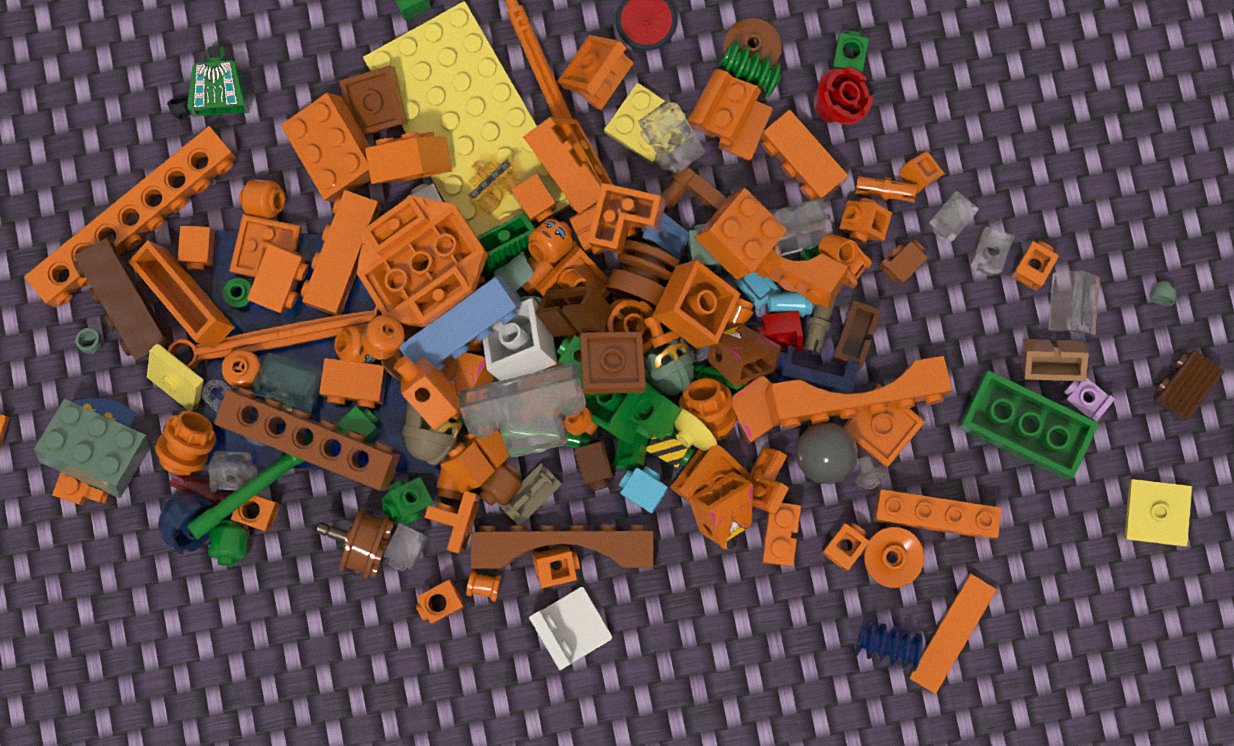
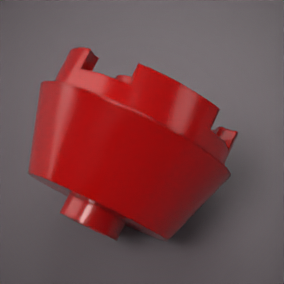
M850 67L846 69L836 68L826 72L819 82L813 100L815 110L820 118L827 123L836 125H851L860 122L866 116L873 103V94L869 96V90L865 84L867 78L858 70Z

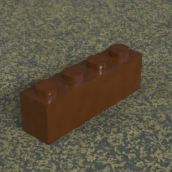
M110 236L74 255L76 261L73 262L77 273L81 278L86 277L92 286L89 288V292L96 304L102 303L107 312L104 315L105 320L112 330L117 329L122 337V340L119 341L120 345L128 357L132 355L136 361L149 354L150 349L156 344L164 346L169 342V337Z

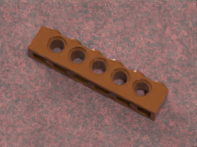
M239 386L238 390H226L214 424L377 490L389 488L401 456L392 452L393 446L380 441H376L374 445L364 441L365 435L353 430H348V433L337 430L338 424L325 419H321L320 423L309 419L311 414L301 409L293 408V411L282 408L283 402L269 397H266L265 401L255 397L256 392L251 389ZM253 407L258 411L256 422H252L249 417V412ZM279 418H283L286 423V429L282 434L278 432L276 427ZM308 428L314 436L312 443L309 445L304 441L303 437L304 432ZM335 439L341 444V452L337 456L331 451V444ZM362 450L367 452L369 456V462L365 467L358 460Z

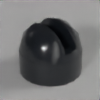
M180 95L167 102L173 117L179 120L182 119L183 115L186 118L190 117L191 113L187 107L189 95Z

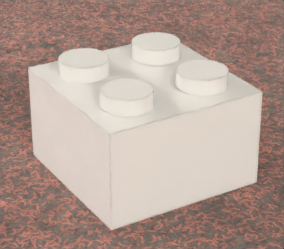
M533 298L520 302L522 306L515 310L518 315L505 325L501 321L491 327L494 333L483 340L487 371L504 384L558 364L553 335L536 315L540 304Z

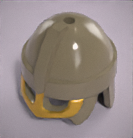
M407 402L405 425L402 428V435L404 436L407 450L414 458L427 461V464L437 465L448 456L447 452L454 447L462 423L461 420L456 422H449L447 420L434 430L415 408Z

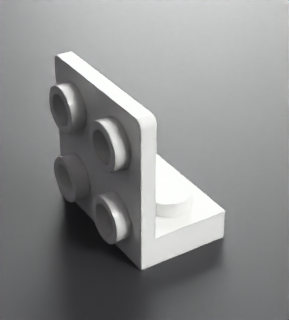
M583 587L578 588L529 617L559 670H562L612 639L611 633Z

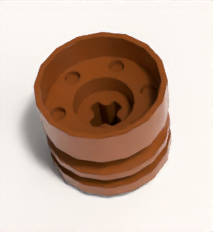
M626 240L623 251L629 255L618 254L617 261L626 267L627 270L612 269L605 289L621 299L632 298L644 301L655 311L665 290L660 281L668 283L672 275L671 272L674 271L677 265H681V262L654 245Z

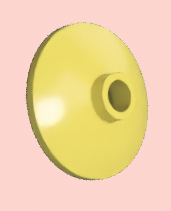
M680 408L682 411L674 422V426L679 432L676 435L677 439L685 447L689 448L693 445L700 450L708 452L712 446L717 444L715 437L698 418L685 409Z

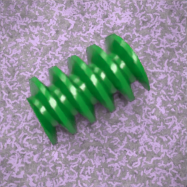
M738 40L733 41L725 51L717 69L723 65L725 66L724 71L729 73L735 72L734 78L741 79L744 77L745 82L755 83L760 90L766 89L764 98L767 100L781 78V65L775 63L769 68L770 58L766 57L759 62V52L756 51L749 57L750 47L746 45L738 51L740 42Z

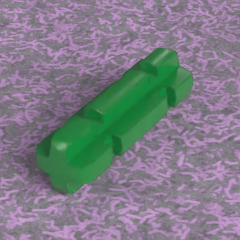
M694 365L693 381L710 378L732 389H739L744 386V383L734 386L715 367L709 366L707 368L705 365Z

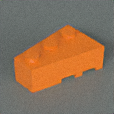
M549 117L523 136L565 194L570 206L578 214L597 205L602 183L613 185L578 120Z

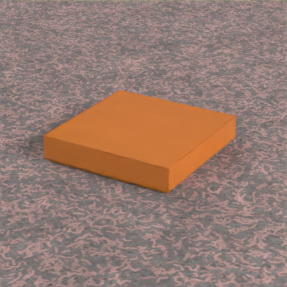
M878 384L874 390L880 389L883 386ZM897 406L887 407V411L878 414H869V410L858 412L859 415L850 418L843 427L851 433L861 448L884 467L888 468L925 421L910 408L899 410Z

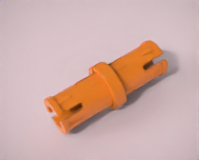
M858 175L855 194L881 197L883 201L896 199L914 203L917 184L891 181V178L885 177V180Z

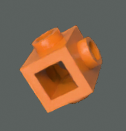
M861 198L860 202L847 201L839 229L850 234L849 239L855 242L866 243L867 240L884 241L892 212L878 205L876 201L867 198Z

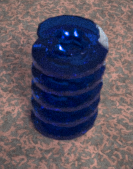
M869 620L861 628L855 655L858 656L862 649H866V657L870 659L874 652H877L878 662L881 663L886 655L890 657V665L894 666L899 658L901 659L903 669H906L908 664L913 662L915 672L922 655L923 637L922 634L916 633L911 639L909 630H904L899 637L898 627L894 626L887 633V626L884 623H881L875 630V622Z

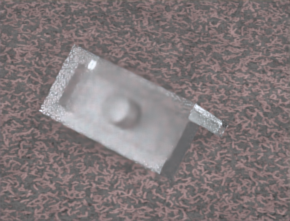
M1086 271L1053 273L1048 325L1050 331H1073L1082 335H1095L1099 276Z

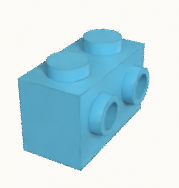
M646 466L643 470L637 467L634 472L628 470L619 484L623 488L620 494L652 514L667 492L668 487L659 482L661 475Z

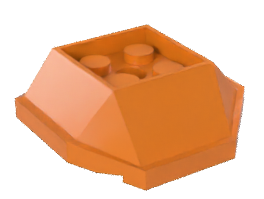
M410 195L362 230V247L359 255L357 275L382 315L396 318L401 325L426 327L475 292L488 253L455 204ZM429 260L427 268L420 271L422 263Z

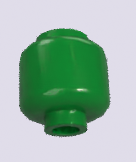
M220 521L209 532L208 555L217 559L218 565L235 566L236 561L242 560L247 556L249 536L247 529L243 528L242 523L237 521Z

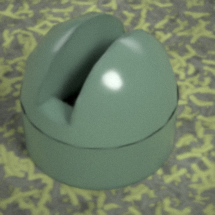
M1168 281L1157 283L1152 290L1151 300L1159 305H1174L1177 296L1176 287Z
M91 328L81 330L75 339L77 347L87 354L98 352L102 346L100 335Z

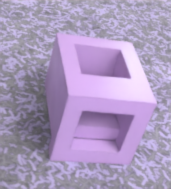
M1086 377V381H1072L1066 387L1064 393L1067 396L1062 403L1072 411L1097 422L1115 398L1106 394ZM1085 392L1092 396L1091 403L1084 401L1083 395Z

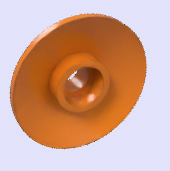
M888 527L878 531L870 538V542L864 552V563L867 572L874 581L885 587L899 588L910 584L918 577L924 564V552L920 541L914 534L903 528ZM890 551H893L896 555L895 561L892 563L887 560V554Z

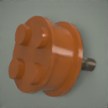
M361 507L349 531L320 522L316 533L344 542V552L339 570L344 571L345 568L363 573V578L368 580L369 576L376 577L394 522L389 520L390 516L385 515L382 519L366 513V508Z

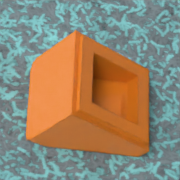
M928 151L912 159L899 170V175L906 183L917 184L916 194L945 174Z

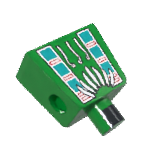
M208 47L207 62L195 63L192 66L187 107L194 117L249 113L240 68L235 61H225L224 47Z

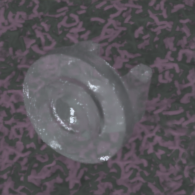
M870 456L858 459L860 475L855 479L856 485L865 489H873L879 486L881 480L885 477L883 469H874Z

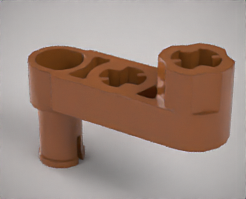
M682 165L672 176V182L660 195L666 201L664 209L668 212L672 210L685 193L692 194L714 213L727 199L685 165Z

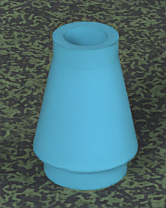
M794 291L768 295L769 313L799 311V317L802 318L812 313L813 303Z

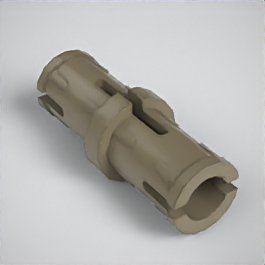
M836 297L829 308L822 305L815 306L813 317L809 318L807 324L810 327L805 345L803 346L804 352L809 353L810 350L812 355H821L826 333L832 326L830 319L837 300Z

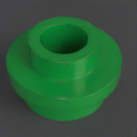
M231 279L223 288V298L228 305L234 308H242L250 303L247 298L252 286L245 279ZM238 287L241 288V296L233 297V290Z

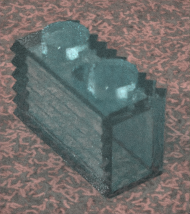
M268 353L254 378L253 391L256 392V396L265 399L266 397L283 402L284 405L311 413L320 395L323 370L311 364H301L294 360L290 361L285 356Z

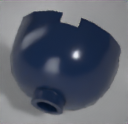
M183 493L168 500L162 507L158 522L161 538L179 554H184L183 551L186 549L190 552L197 550L209 539V532L197 540L186 525L216 505L197 493Z

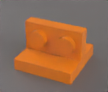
M589 35L557 83L564 89L577 92L595 109L602 110L633 65V62L624 54L626 47L620 41Z
M716 444L708 452L699 449L670 489L690 503L689 498L729 473L734 472L744 479L750 473L725 449Z
M464 491L458 514H456L458 509L438 502L436 508L427 507L424 518L453 527L447 547L448 551L462 555L465 554L481 501V497L477 494Z

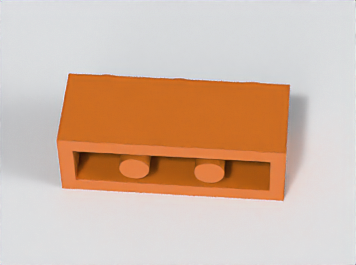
M790 109L763 131L761 137L763 142L761 145L771 157L775 155L783 163L781 168L789 178L793 179L795 177L802 185L800 187L802 193L810 201L814 199L820 204L845 183L848 174Z

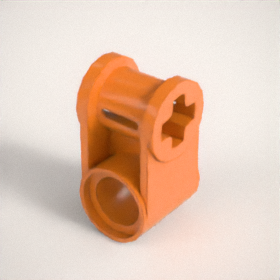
M827 234L819 243V255L822 253L848 266L845 285L850 288H855L860 275L865 269H869L872 266V261L853 240L835 234Z

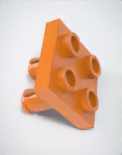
M575 246L535 287L542 297L547 290L595 285L604 298L610 294L605 289L608 278L578 246Z

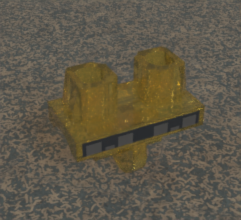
M506 159L497 168L491 161L483 168L477 162L474 163L471 167L476 174L468 181L474 187L480 181L482 182L468 194V197L475 207L479 205L486 212L492 214L501 205V201L493 192L501 185L511 195V189L521 183L514 173L515 170L511 162Z

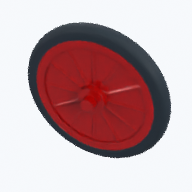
M623 0L616 13V28L620 37L629 46L638 50L651 51L658 49L668 43L676 31L677 14L670 0Z

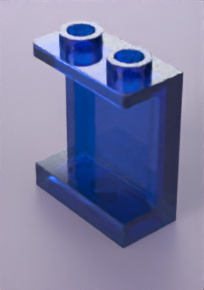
M788 345L785 352L780 351L774 373L779 374L777 382L800 379L814 387L829 392L853 393L860 362L847 360L841 369L840 376L793 365L791 363L794 351L793 346Z

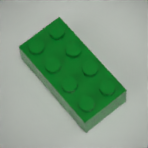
M988 370L981 375L957 428L1053 475L1069 480L1075 477L1099 423Z

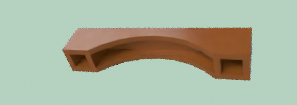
M582 525L569 526V531H557V526H538L537 532H526V526H508V532H496V526H478V532H471V569H504L515 559L530 551L555 545H573L595 550L609 557L622 568H653V531H647V525H629V531H617L616 525H600L599 531H587V526Z

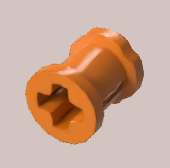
M472 569L466 596L471 597L473 594L489 597L491 601L496 602L502 575L492 577L479 574L477 570Z

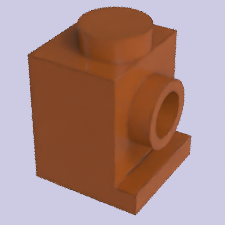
M912 240L906 247L900 244L888 256L892 261L890 262L885 258L878 268L900 288L928 259L925 255L926 250L916 240Z

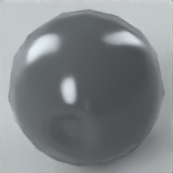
M824 422L810 426L802 434L796 446V459L800 470L807 478L819 484L830 485L843 481L853 471L857 464L858 448L855 438L846 428L837 423Z

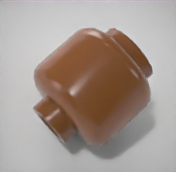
M504 461L498 468L493 467L495 471L479 487L481 492L478 495L490 506H493L495 502L499 505H506L522 487L519 479L521 474L512 465Z

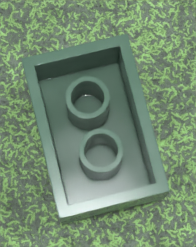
M64 399L35 446L34 451L40 463L121 498L148 452L149 444L145 434Z

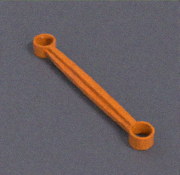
M376 306L372 311L326 317L224 338L215 349L203 344L194 345L188 340L181 339L173 342L169 346L168 352L174 356L179 347L189 345L193 350L194 357L186 366L193 370L202 360L226 357L230 352L237 349L258 352L334 337L351 325L366 328L373 318L379 316L380 310Z

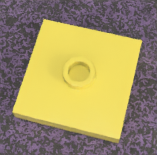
M156 344L149 351L147 378L188 411L194 412L200 404L203 379L160 344Z
M1135 479L1129 480L1124 540L1186 547L1188 542L1192 486Z

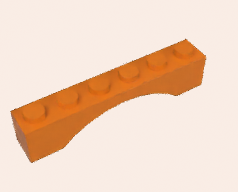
M944 356L915 360L894 382L866 393L842 394L829 392L799 379L771 384L765 391L772 427L782 425L783 429H790L800 426L802 421L811 420L812 424H819L829 421V417L840 415L841 419H849L858 416V412L869 410V414H878L887 411V407L897 406L899 410L911 408L916 405L915 402L925 401L926 405L937 404L944 401L943 397L952 391Z

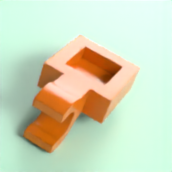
M60 472L52 494L79 505H84L86 498L106 504L109 493Z

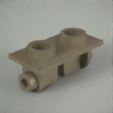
M542 463L521 482V489L509 503L499 505L518 526H521L562 485Z

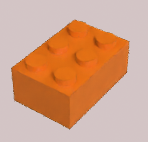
M325 93L280 125L323 200L335 202L338 196L342 197L344 190L353 193L371 180L365 148L371 146L341 96Z

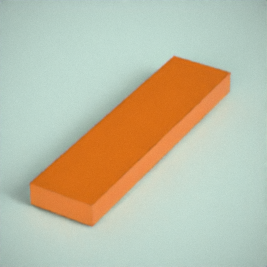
M972 574L968 575L910 673L909 679L930 692L937 693L997 589Z

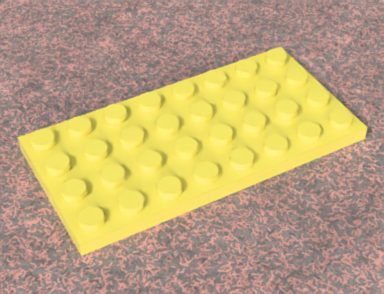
M465 1L363 57L370 71L387 66H395L408 124L402 126L405 133L419 132L421 134L434 132L435 137H446L452 172L430 177L444 202L455 204L459 208L476 236L523 213L514 199L511 189L534 174H537L556 203L557 209L553 211L554 216L571 207L565 194L523 138V136L536 128L537 125ZM507 161L510 166L476 198H473L470 194ZM539 222L534 223L533 226L539 225Z

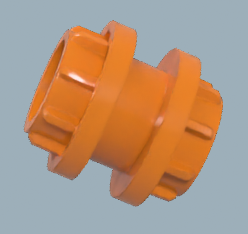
M710 378L698 379L692 382L681 395L679 400L680 408L685 409L698 418L710 430L716 441L725 438L736 424L737 416L732 408L733 399L731 391L721 382Z
M182 411L179 415L168 418L163 427V434L158 438L155 445V451L161 466L176 475H190L192 472L201 470L207 462L208 453L212 451L216 443L213 426L205 416L192 411Z

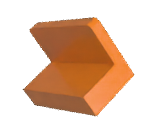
M756 101L735 142L733 143L721 138L718 149L751 161L772 113V107Z

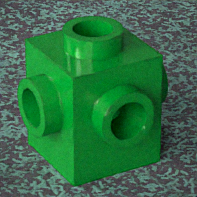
M420 477L406 484L404 480L392 484L388 488L389 492L381 499L384 514L390 516L389 519L394 522L395 526L402 522H405L408 526L423 517L421 513L425 512L428 506L431 507L434 504Z

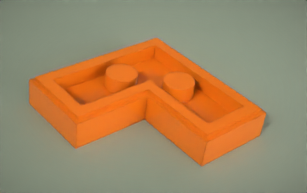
M243 214L229 272L255 278L268 244L276 243L297 252L302 227Z
M763 447L747 478L749 482L753 483V507L774 515L776 514L789 489L786 485L775 481L787 457L786 454L772 448Z

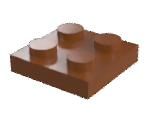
M395 66L383 67L339 81L343 100L364 136L408 124Z
M642 332L580 333L583 394L645 392Z

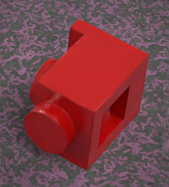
M799 311L763 315V327H758L759 334L781 346L780 351L796 348V352H803V333Z

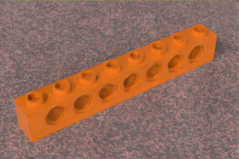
M208 126L32 269L24 278L45 304L53 308L65 305L72 299V294L76 290L90 285L86 277H80L73 265V262L76 261L75 254L105 239L110 232L116 233V239L113 243L120 254L126 249L131 250L142 241L141 237L148 231H155L160 228L165 222L164 218L170 213H176L183 209L188 203L187 200L195 193L199 194L205 191L210 186V181L218 174L223 175L233 167V162L237 158L212 128ZM207 157V166L203 169H196L197 161ZM179 176H185L183 186L174 188V180ZM155 195H162V202L156 207H151V199ZM134 213H139L138 222L135 225L128 226V218ZM69 269V278L65 282L60 283V273L63 270Z

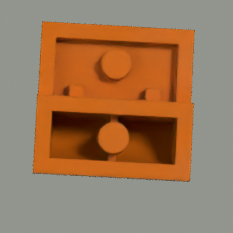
M715 69L686 124L690 129L713 138L717 136L734 143L761 90L756 85L732 77L727 71Z

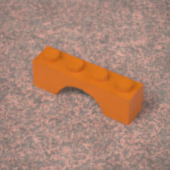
M772 248L754 272L762 278H769L779 283L787 291H794L806 297L809 302L815 305L829 308L845 284L848 266L822 253L807 261H792L783 258Z

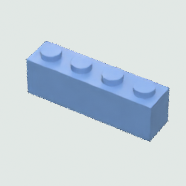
M497 276L408 339L399 349L404 356H408L414 363L421 358H426L441 371L446 367L443 364L446 359L451 356L454 359L459 358L470 350L467 344L474 339L481 342L494 333L491 327L501 321L505 325L518 315L515 310L522 306V304L503 277Z

